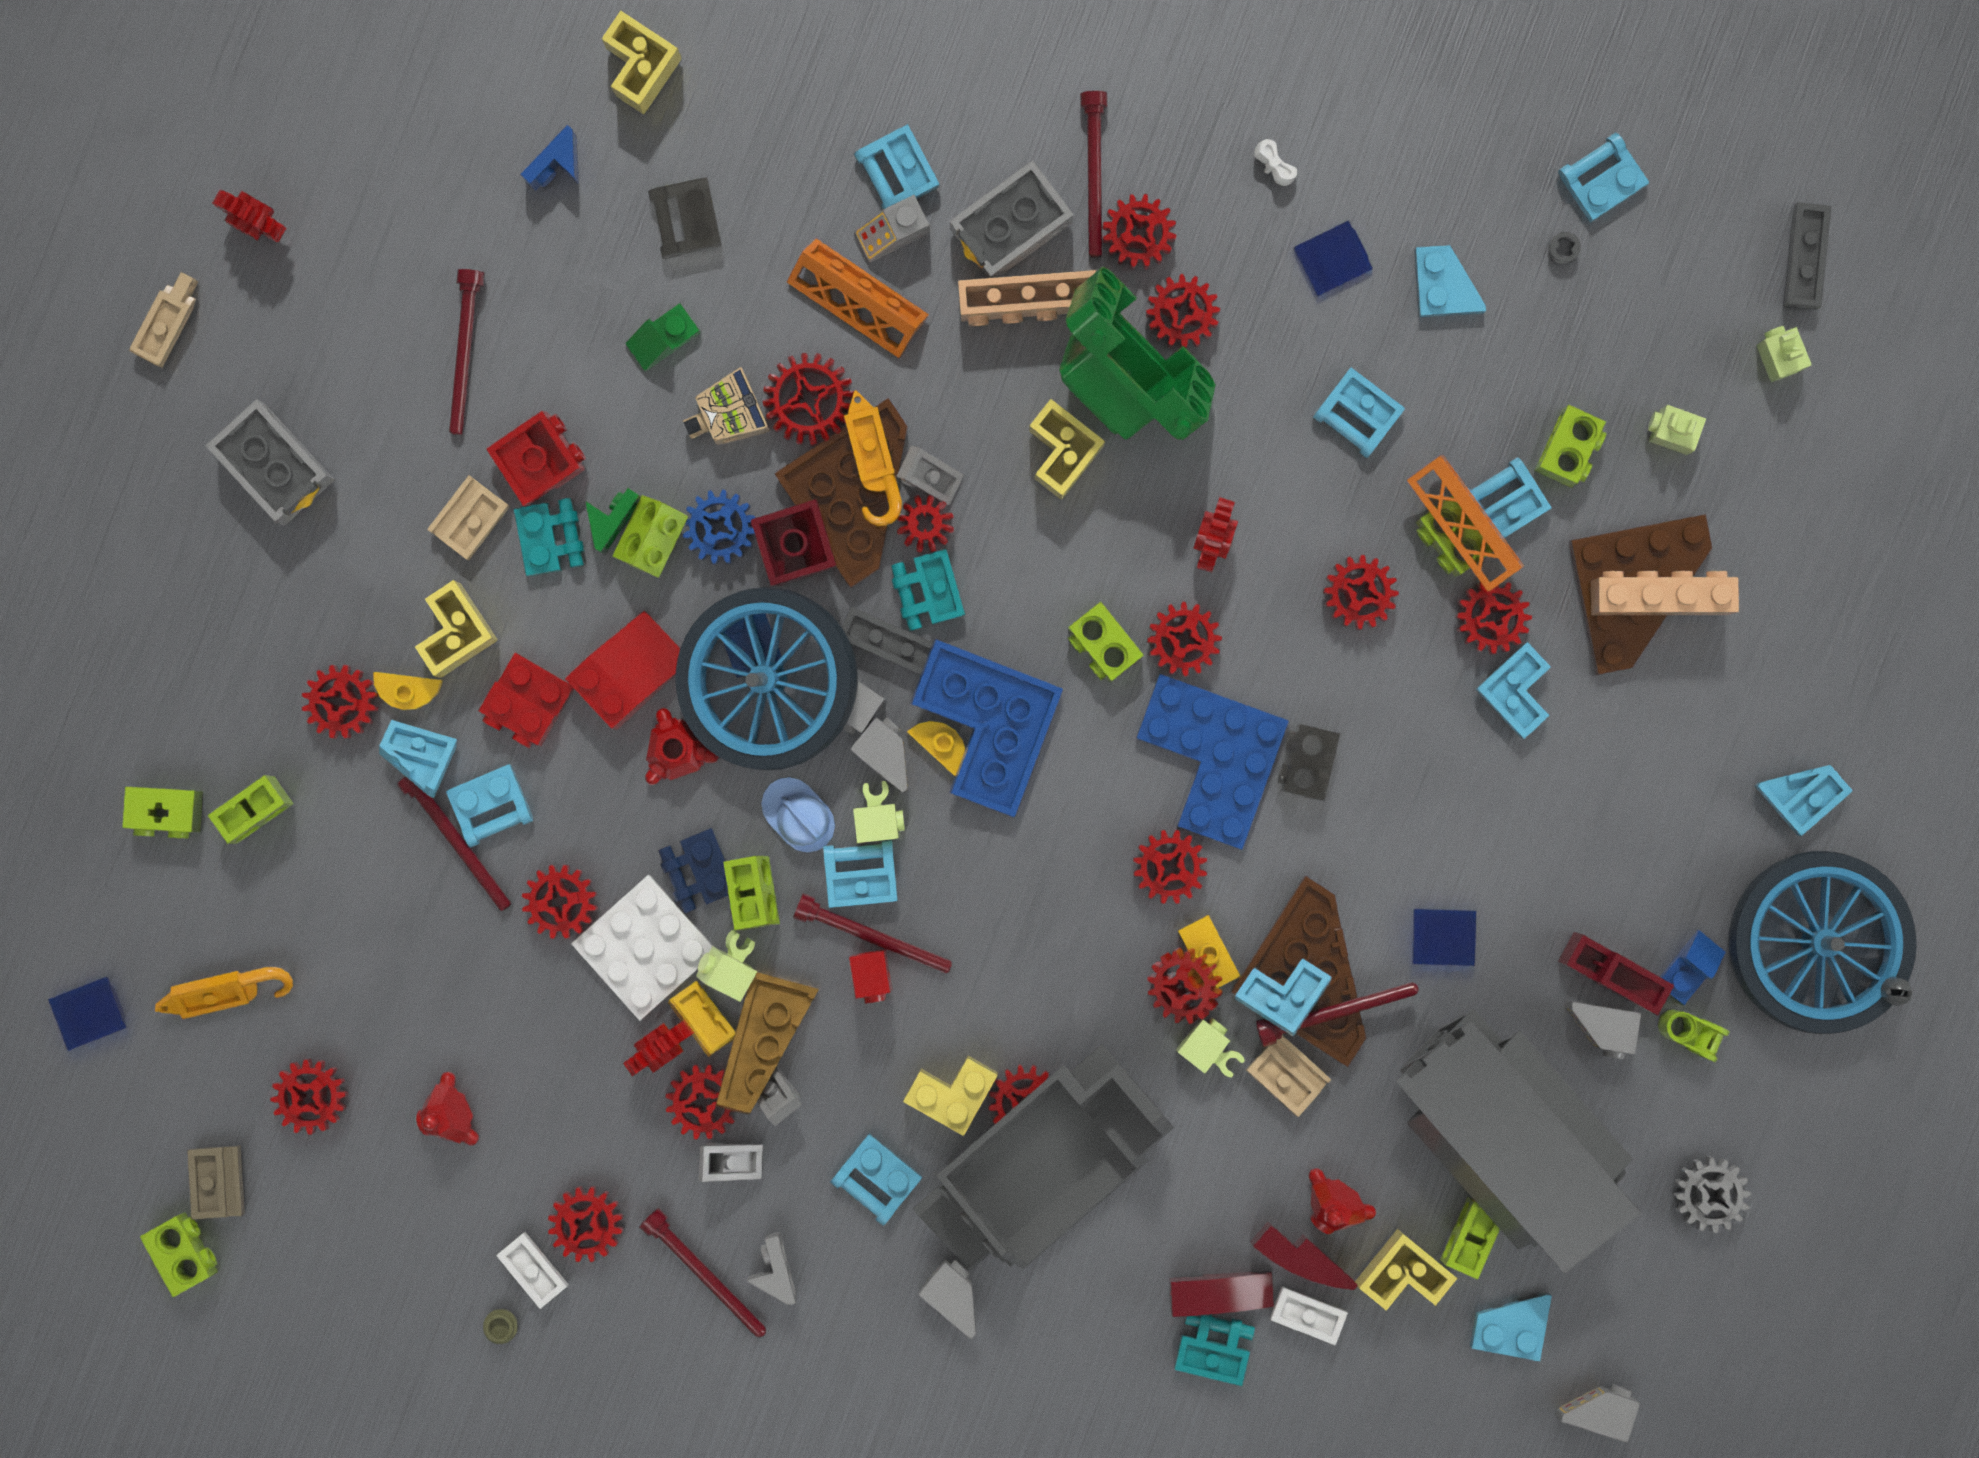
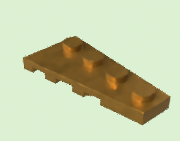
M756 973L746 992L716 1102L717 1107L747 1115L751 1113L819 989Z

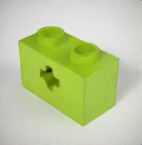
M125 787L122 828L134 829V836L155 837V830L168 831V838L189 839V832H200L203 791ZM157 809L169 810L168 817L157 816Z

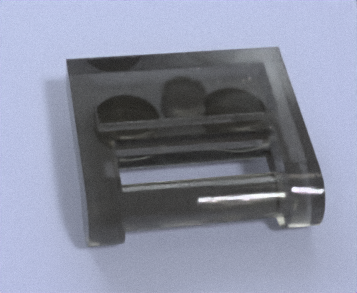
M707 177L657 187L648 191L649 200L651 203H654L663 244L660 247L663 259L675 258L682 254L722 246ZM674 197L677 198L685 241L680 242L675 240L667 202L668 199Z

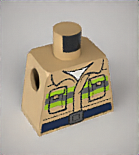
M742 367L697 395L695 399L701 413L683 420L691 439L710 431L716 445L770 432Z

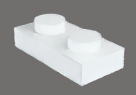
M526 1232L496 1255L540 1309L569 1285Z
M1282 1286L1270 1315V1320L1336 1345L1348 1312Z

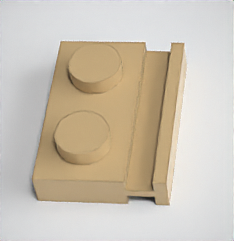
M468 475L427 530L469 561L510 506Z
M1282 1035V1039L1276 1040L1277 1044L1265 1047L1248 1066L1246 1071L1296 1117H1299L1331 1079Z

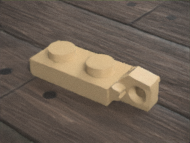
M181 272L173 287L167 285L163 291H159L129 348L130 352L163 368L194 309L193 306L196 299L192 298V295L198 284L196 279Z

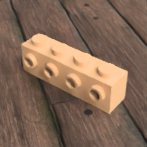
M1096 270L958 281L961 322H968V326H985L989 324V320L1002 319L1004 324L1023 322V317L1033 316L1037 317V321L1056 320L1057 315L1068 313L1075 289L1092 276Z
M1623 571L1602 572V577L1591 581V615L1734 614L1739 612L1738 577H1727V571L1706 572V577H1693V571L1671 572L1672 577H1658V571L1637 572V577H1624Z

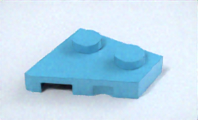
M1450 245L1415 248L1419 317L1483 314L1486 312L1485 303Z
M391 720L379 745V754L423 792L434 798L456 750L457 739Z
M1831 765L1759 782L1755 785V788L1797 836H1802L1853 791Z
M1541 1293L1534 1298L1520 1302L1517 1300L1504 1304V1306L1499 1308H1489L1476 1312L1470 1347L1472 1349L1540 1361L1552 1295Z

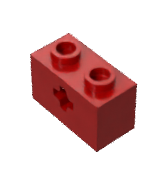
M886 949L851 955L849 960L856 999L864 997L865 1004L884 1001L886 994L891 993L893 990Z

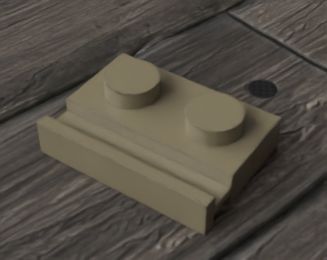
M241 1145L187 1150L191 1220L245 1215Z

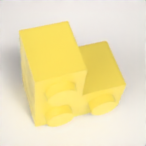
M620 10L602 37L606 49L626 62L612 83L611 88L616 97L644 115L682 58L677 47Z
M1052 399L1049 400L1029 426V432L1053 450L1052 454L1035 474V480L1062 500L1105 444L1101 437Z
M453 580L425 598L443 626V629L415 646L433 676L444 677L498 641L461 583Z
M967 1056L951 1085L920 1069L903 1102L964 1136L996 1080L998 1072L970 1056Z
M1397 1229L1355 1282L1358 1284L1359 1289L1387 1311L1408 1284L1436 1306L1458 1278Z

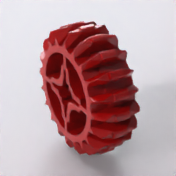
M802 353L801 364H797L795 358L790 356L788 361L791 368L787 370L783 364L779 363L777 365L778 371L782 374L780 378L775 374H769L768 379L775 384V387L765 386L763 391L765 394L773 396V398L763 400V406L774 408V410L766 414L768 421L779 418L773 426L776 432L787 427L784 432V439L790 440L793 434L797 433L796 442L798 445H802L805 435L809 436L810 444L816 446V435L821 434L826 442L830 439L827 433L829 429H832L836 434L841 432V429L836 424L838 421L846 425L844 414L842 413L843 411H849L850 403H845V400H852L854 391L843 390L852 385V381L850 378L839 380L845 373V369L842 366L833 372L831 371L834 366L832 358H829L824 366H822L821 354L816 353L813 363H809L807 353ZM815 373L822 375L831 381L832 384L812 386L807 382L804 374ZM794 378L798 387L797 393L788 400V403L781 406L784 388ZM802 385H805L807 392H810L812 396L818 395V399H814L816 414L813 413L811 407L806 402L800 404V399L804 400L803 394H805ZM837 393L836 407L833 413L824 421L820 411L821 405L830 399L831 395ZM792 412L793 414L799 412L807 413L815 425H799L791 421L786 415Z

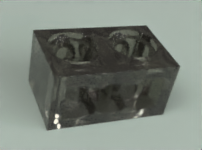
M1303 724L1297 725L1295 731L1290 730L1285 750L1290 751L1288 763L1281 764L1277 783L1282 784L1281 792L1324 801L1340 733ZM1306 736H1314L1320 743V749L1315 755H1309L1303 750L1302 742ZM1299 769L1309 771L1312 776V782L1306 789L1298 787L1294 781L1295 773Z

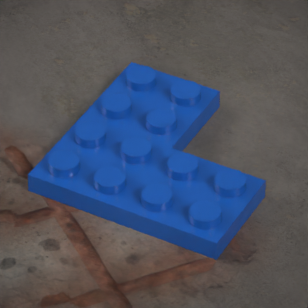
M934 639L910 704L973 728L949 793L1015 817L1063 689Z
M1159 674L1136 739L1200 762L1177 827L1242 850L1289 720Z

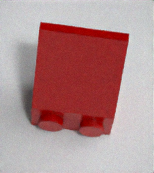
M644 610L590 654L565 680L611 729L617 731L676 676V665L680 647Z

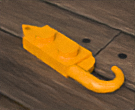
M855 390L848 414L844 415L861 483L864 488L870 491H885L889 504V510L884 516H874L867 507L862 508V513L869 523L876 526H887L899 517L902 510V499L878 407H873ZM860 398L861 402L856 403L855 399Z
M263 967L239 973V971L183 983L171 986V992L155 1004V1012L180 1015L182 1019L249 1004V1001L253 1000L257 995V983L269 980H279L283 983V987L274 993V996L279 998L291 991L293 979L282 968Z

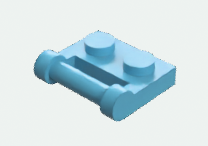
M908 124L854 153L858 164H863L883 202L881 204L882 209L912 195H915L916 199L940 187ZM882 152L903 189V192L894 195L875 159V156Z
M1613 133L1607 137L1606 143L1573 165L1567 164L1558 170L1561 180L1590 223L1650 183L1627 150L1624 140L1618 133ZM1614 154L1618 160L1617 164L1584 186L1581 185L1578 180L1579 176Z
M1351 367L1313 418L1319 423L1324 421L1361 449L1359 453L1368 458L1405 408ZM1336 403L1340 404L1375 432L1370 438H1367L1331 409Z
M1518 457L1508 463L1509 467L1474 489L1468 488L1480 504V500L1515 478L1520 481L1522 487L1484 510L1504 538L1552 508L1528 469Z
M511 764L446 791L469 848L480 844L479 840L521 822L525 825L534 821ZM514 801L515 811L474 827L471 818Z
M882 840V844L845 848H834V845L823 847L829 908L898 901L892 840ZM883 858L884 868L836 872V862Z
M869 1133L830 1183L837 1189L842 1187L876 1215L875 1220L884 1226L920 1182L922 1176ZM854 1168L891 1197L886 1206L849 1176Z

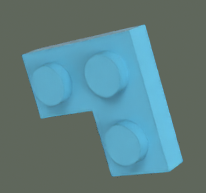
M1526 642L1475 690L1521 739H1525L1549 717V714L1526 690L1551 666Z
M1304 959L1299 962L1284 986L1254 968L1236 993L1235 1000L1294 1037L1331 982L1332 977Z

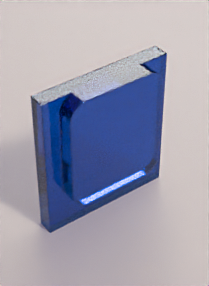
M1349 220L1293 248L1317 297L1373 270L1368 260L1369 257Z
M1413 910L1412 964L1475 966L1476 911Z
M108 976L48 999L68 1051L128 1028L115 988L111 985Z

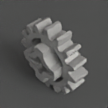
M1706 1156L1705 1165L1697 1159L1692 1160L1694 1169L1691 1171L1683 1167L1681 1170L1686 1176L1685 1179H1675L1674 1182L1681 1187V1191L1673 1193V1197L1682 1200V1203L1676 1207V1210L1680 1213L1688 1212L1684 1221L1692 1224L1697 1220L1696 1229L1704 1231L1707 1224L1709 1230L1713 1233H1718L1720 1224L1727 1230L1732 1229L1730 1220L1734 1219L1741 1222L1743 1219L1738 1213L1739 1210H1749L1750 1208L1747 1204L1743 1203V1198L1751 1196V1192L1742 1189V1186L1748 1182V1179L1743 1176L1736 1177L1740 1168L1733 1165L1727 1169L1728 1160L1720 1158L1717 1165L1711 1156ZM1708 1172L1720 1173L1719 1175L1716 1174L1712 1179H1705L1701 1176ZM1703 1185L1715 1190L1714 1193L1721 1204L1709 1199L1710 1196ZM1693 1187V1188H1694V1199H1693V1201L1691 1202L1690 1192H1691V1188ZM1733 1188V1200L1730 1202V1190ZM1719 1210L1723 1213L1716 1217H1704L1705 1214L1708 1215L1711 1211Z

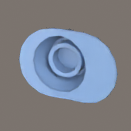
M787 777L774 781L765 790L761 802L763 815L771 827L788 845L795 850L807 853L818 851L828 844L833 837L835 829L834 816L828 806L807 784L799 779Z

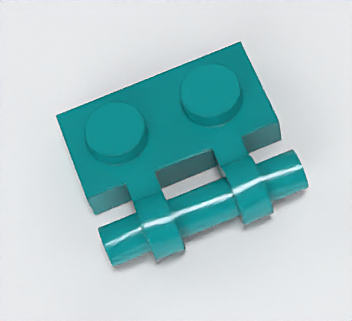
M571 498L558 500L560 513L557 515H551L549 503L514 509L527 577L562 571L559 557L564 556L569 557L570 568L584 566L582 553L585 552L583 541H579L576 526L579 518L577 511L573 510ZM563 526L566 543L557 546L554 527Z
M947 549L913 558L917 572L907 574L904 562L891 565L894 576L891 582L893 589L898 590L903 607L900 609L902 619H906L909 631L922 628L919 615L929 612L932 625L965 616ZM921 583L925 601L916 604L911 585Z
M1212 1314L1185 1316L1184 1324L1197 1327L1196 1336L1181 1335L1174 1370L1242 1386L1250 1351L1239 1348L1237 1345L1239 1337L1252 1340L1255 1327L1242 1324V1320L1231 1318V1321L1212 1317ZM1209 1330L1227 1334L1226 1344L1207 1340Z

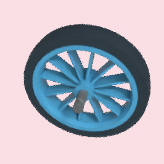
M760 587L729 595L710 606L698 617L681 645L677 658L675 683L683 717L693 734L707 749L721 759L741 767L755 770H781L808 761L826 749L836 739L852 712L857 693L858 674L851 643L838 621L826 609L799 593L781 588ZM771 613L777 615L767 660H765L753 615ZM787 617L800 624L806 631L778 662H775L784 619ZM742 619H745L758 665L724 633L729 627ZM812 635L825 659L785 670L784 664ZM719 638L751 669L750 672L708 662L712 649ZM826 663L828 672L827 691L788 682L787 675ZM707 667L746 676V683L708 694L706 687ZM750 687L752 690L722 722L715 713L709 699ZM785 687L826 696L824 704L815 720L784 691ZM759 693L749 739L746 740L732 732L728 726ZM776 695L809 725L806 730L790 740L787 736ZM766 698H768L781 742L778 744L756 743Z
M1805 852L1790 856L1771 865L1761 872L1745 889L1737 902L1730 923V959L1736 978L1745 994L1762 1012L1773 1020L1791 1029L1805 1033L1834 1034L1846 1032L1867 1025L1880 1017L1892 1006L1881 996L1883 982L1890 977H1899L1909 982L1916 958L1917 939L1915 924L1908 904L1901 892L1877 868L1860 859L1838 852ZM1821 877L1819 925L1797 884L1803 880ZM1830 878L1848 883L1853 886V889L1828 925ZM1789 887L1810 926L1808 928H1805L1771 905ZM1861 892L1872 903L1877 912L1835 932ZM1769 910L1802 932L1801 939L1761 937L1760 929L1766 912ZM1880 918L1884 930L1885 945L1844 942L1841 937ZM1759 940L1800 943L1802 949L1764 967L1760 955ZM1844 946L1883 948L1884 956L1878 973L1874 974L1841 952ZM1806 954L1808 956L1783 994L1771 981L1767 973ZM1834 955L1873 980L1857 997L1854 998ZM1817 959L1814 1007H1809L1790 998ZM1827 960L1847 1002L1823 1008L1825 965ZM1891 989V995H1901L1904 990Z

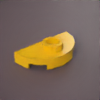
M373 672L374 686L380 698L390 706L402 710H417L429 704L439 694L443 680Z
M927 721L919 723L907 731L950 773L956 776L965 752V746L955 729L942 722Z

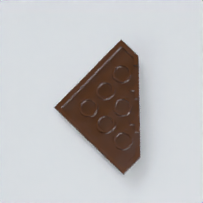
M887 398L875 407H878L897 480L908 426L890 399ZM845 426L839 434H833L829 437L828 441L821 442L774 474L795 506L817 499L837 563L836 567L849 587L853 588L880 569L888 525L876 526L869 523L864 518L862 508L867 507L871 514L881 517L888 512L889 504L885 491H870L864 488L861 483L848 429Z
M1706 514L1569 541L1596 675L1633 668L1667 615H1591V581L1602 577V572L1623 571L1624 577H1637V572L1658 571V577H1672L1671 572L1693 571L1694 576L1712 549Z
M1304 876L1230 992L1236 995L1254 968L1284 986L1299 962L1304 959L1332 977L1331 982L1310 1012L1356 999L1357 993L1351 974L1335 894L1307 876ZM1360 1012L1303 1028L1296 1032L1298 1036L1347 1067L1366 1040Z

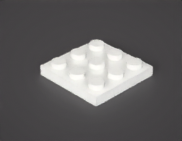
M647 875L571 943L639 1021L698 970L701 958L704 954L709 953L713 946L651 875Z

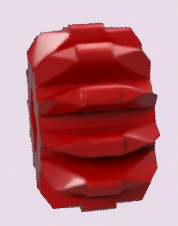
M917 495L914 497L917 506L915 509L906 502L903 504V509L910 515L901 514L897 521L908 525L897 529V533L899 536L910 533L904 541L906 547L911 546L917 540L916 551L918 553H922L924 543H929V549L933 553L936 552L934 540L937 539L944 546L948 543V540L941 532L948 534L954 532V527L942 524L951 521L954 518L953 513L940 515L947 506L944 501L934 508V496L929 495L927 505H922L921 498ZM924 516L925 520L927 516L933 518L931 521L933 529L927 532L926 528L924 532L918 530V519Z

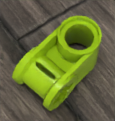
M1675 1009L1665 1011L1658 1020V1030L1663 1037L1714 1063L1718 1059L1716 1053L1723 1037L1728 1036L1730 1033L1727 1029L1710 1021ZM1681 1017L1684 1023L1681 1033L1674 1035L1671 1030V1024L1674 1019Z

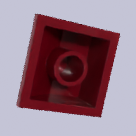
M817 499L751 519L771 586L779 587L837 566Z

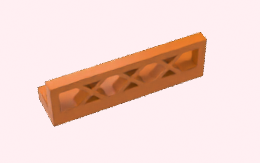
M817 238L802 251L787 280L788 284L898 358L903 355L913 335L921 328L929 315ZM804 267L815 274L818 284L810 285L799 277ZM836 288L841 291L846 303L838 304L832 300L829 289ZM864 307L872 313L874 322L866 323L860 319L857 308ZM886 327H894L904 334L900 344H897L888 337Z
M1440 455L1407 479L1413 490L1488 592L1524 567V564L1444 455ZM1434 470L1442 481L1440 495L1425 493L1417 481ZM1446 487L1453 497L1444 496ZM1430 498L1439 499L1438 508H1436ZM1443 500L1458 502L1462 508L1460 523L1446 521L1441 515ZM1466 515L1474 525L1465 524ZM1450 526L1459 527L1458 537ZM1464 528L1478 530L1482 535L1481 551L1465 548L1462 543ZM1486 542L1494 553L1485 552ZM1471 554L1480 555L1478 564ZM1484 556L1498 558L1506 568L1504 573L1491 582L1482 571Z

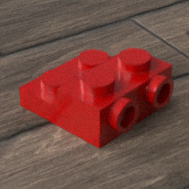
M540 411L486 448L521 504L525 507L552 489L561 487L586 470L581 463L586 459L585 455L575 442L572 444L568 443L563 435L567 428L557 414L551 416L549 412Z
M515 652L498 682H494L478 711L485 715L482 721L498 731L505 726L515 732L512 739L528 748L531 747L532 743L542 746L575 689L568 682Z

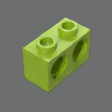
M1568 404L1562 409L1534 471L1570 488L1577 485L1579 481L1584 483L1592 468V464L1588 460L1593 450L1598 452L1605 440L1607 433L1602 430L1606 421ZM1574 424H1580L1586 428L1588 436L1585 441L1574 437L1572 432ZM1560 455H1567L1572 459L1574 466L1571 472H1566L1560 468L1558 464Z
M641 495L612 557L659 578L688 516L663 502Z
M1445 500L1441 515L1447 518L1449 522L1460 523L1462 508L1458 502ZM1429 512L1415 522L1419 527L1416 532L1427 547L1432 545L1439 554L1436 560L1444 572L1448 575L1452 572L1456 578L1470 567L1466 561H1460L1455 557V546L1445 533H1440L1434 528V517ZM1466 515L1465 524L1474 525ZM1450 526L1458 537L1459 527ZM1464 528L1462 543L1470 550L1481 551L1482 535L1478 530ZM1486 542L1485 552L1491 553L1493 551ZM1471 554L1476 563L1479 562L1480 555Z
M1099 602L1068 627V631L1071 633L1067 637L1068 641L1079 654L1083 651L1087 653L1092 660L1089 667L1101 681L1106 677L1111 683L1144 656L1102 602ZM1088 622L1099 624L1102 629L1101 637L1097 640H1088L1083 635V626ZM1109 649L1119 650L1123 655V663L1118 667L1108 666L1104 661V653Z
M264 775L214 810L208 817L227 844H238L294 803L275 776Z
M751 856L724 861L734 930H749L780 924L769 856Z
M1467 1197L1440 1261L1446 1266L1478 1280L1500 1229L1474 1199Z
M186 1212L173 1217L140 1236L172 1297L218 1273L215 1267L217 1260L214 1253L209 1247H204L199 1238L201 1232L197 1222L194 1219L191 1220V1217H188ZM169 1229L176 1230L179 1233L180 1244L178 1246H173L169 1243L167 1239ZM186 1259L196 1264V1276H189L185 1272L184 1262Z

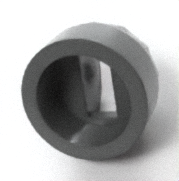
M1890 977L1881 986V996L1889 1004L1895 1006L1904 1005L1911 999L1912 987L1902 978ZM1891 989L1904 990L1903 996L1891 995Z

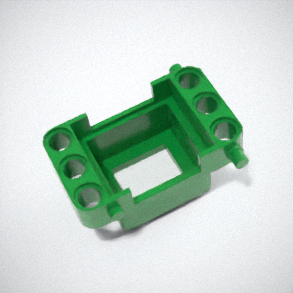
M1101 267L1075 289L1066 316L1067 327L1073 335L1069 338L1060 365L1061 380L1112 433L1119 434L1125 440L1130 439L1152 420L1156 419L1174 438L1183 441L1208 421L1216 384L1210 373L1184 346L1166 360L1120 313L1133 303L1137 297L1109 269Z

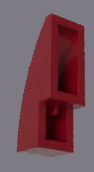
M1577 932L1572 934L1558 960L1564 966L1657 1016L1674 987L1673 984L1619 953L1611 951Z
M1267 1222L1250 1241L1251 1245L1269 1260L1307 1280L1348 1290H1355L1358 1286L1346 1272L1303 1234L1293 1244L1272 1224Z
M1272 1271L1203 1274L1200 1277L1169 1278L1172 1317L1222 1314L1274 1307Z

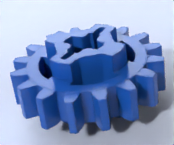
M722 489L720 497H715L714 493L710 490L707 495L708 500L703 501L699 496L695 498L698 504L696 509L687 506L686 510L692 516L691 519L686 520L685 526L690 527V531H686L682 535L684 539H693V542L688 547L691 552L701 549L698 558L702 561L708 555H711V561L714 565H717L719 557H723L727 564H731L732 554L735 553L738 557L742 558L744 555L741 548L743 546L752 548L753 545L747 538L748 535H755L754 529L749 527V524H751V519L756 517L754 515L746 516L745 513L751 507L748 503L739 506L740 496L738 494H735L730 500L726 490ZM715 505H724L717 512L708 513L705 511ZM736 512L740 515L742 521V532H739L734 527L733 520ZM724 519V525L732 535L720 531L717 535H714L715 530L706 520L720 523ZM698 522L705 528L706 535L703 538V542L698 537ZM727 541L734 543L729 548L715 550L719 543Z

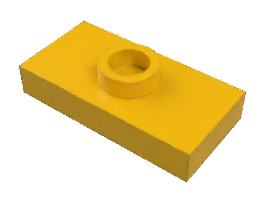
M1209 915L1177 930L1187 950L1195 949L1196 958L1205 953L1207 955L1205 962L1207 966L1211 964L1217 965L1212 973L1214 976H1221L1222 981L1215 985L1216 988L1240 977Z
M695 981L669 999L668 1004L681 1021L686 1020L694 1032L692 1036L708 1057L734 1040V1029L698 981Z

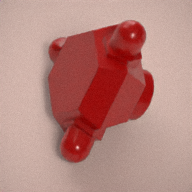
M661 708L657 711L656 719L658 724L655 725L656 728L651 729L646 757L650 767L645 774V780L648 784L656 785L662 778L664 780L667 778L671 781L700 770L701 765L704 766V762L715 763L718 761L719 757L697 739L682 718L678 720L676 717L672 718L671 712L666 708Z
M445 1072L440 1077V1083L435 1085L425 1100L422 1109L417 1112V1126L426 1136L431 1135L459 1144L464 1142L469 1146H473L478 1142L479 1135L471 1128L470 1122L473 1115L465 1095L458 1092L455 1088V1075L452 1072Z
M1314 1168L1309 1172V1180L1312 1183L1311 1207L1314 1212L1311 1215V1221L1321 1232L1333 1234L1334 1231L1350 1228L1375 1217L1376 1209L1374 1206L1363 1204L1358 1192L1339 1179H1327L1319 1168Z

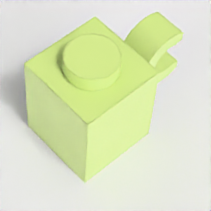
M1784 326L1772 329L1764 333L1766 339L1756 345L1771 383L1803 371L1812 365L1797 327L1787 331Z
M1666 405L1659 412L1655 411L1650 419L1647 430L1652 433L1649 442L1688 455L1694 452L1697 447L1706 418Z
M882 781L883 790L878 796H873L869 791V783H864L863 794L867 801V807L853 809L857 843L899 839V831H905L903 810L896 811L895 804L882 805L883 800L889 794L888 783Z
M731 930L726 937L728 953L712 946L709 953L704 954L701 958L696 977L706 985L741 1002L757 973L755 969L744 962L747 955L753 951L755 942L747 937L742 946L736 947V941L739 939L740 934Z
M1213 1018L1208 1023L1205 1020L1199 1019L1176 1049L1180 1055L1203 1073H1206L1212 1064L1215 1063L1224 1075L1231 1078L1234 1074L1227 1069V1060L1236 1058L1241 1063L1245 1061L1244 1057L1237 1051L1229 1050L1223 1052L1230 1042L1224 1036L1228 1030Z

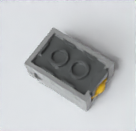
M1032 160L950 220V230L963 246L965 257L973 261L986 278H999L1071 225L1074 214Z
M257 399L205 445L276 523L283 526L288 524L304 508L309 507L313 500L335 481L270 408Z

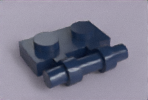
M713 828L681 840L680 843L684 850V855L675 857L671 845L658 850L663 862L660 864L664 874H668L675 891L672 895L675 902L680 903L684 914L697 909L692 896L700 892L706 905L729 896L723 863L726 859ZM688 864L697 882L690 886H687L680 867Z

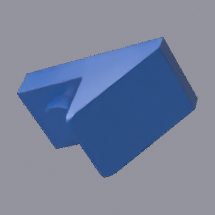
M567 125L520 174L525 182L535 191L540 186H547L557 174L555 170L558 167L577 184L579 183L577 136L570 126Z
M1700 930L1695 932L1660 975L1662 979L1674 985L1669 995L1681 1005L1687 1003L1705 979H1713L1726 953Z

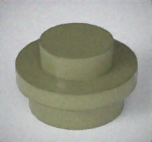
M496 1309L490 1312L483 1323V1332L486 1338L495 1344L510 1342L518 1331L517 1318L506 1309Z

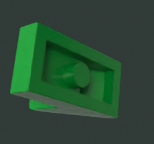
M679 303L652 322L650 318L646 320L625 344L646 372L701 332L681 303Z
M629 488L626 489L624 494L618 492L609 505V509L612 510L609 516L586 501L594 547L603 555H606L631 518L641 497Z

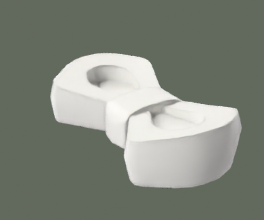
M1270 139L1260 141L1255 147L1254 156L1266 164L1264 172L1266 174L1272 172L1274 180L1278 185L1287 186L1291 184L1297 176V169L1280 159L1275 141Z

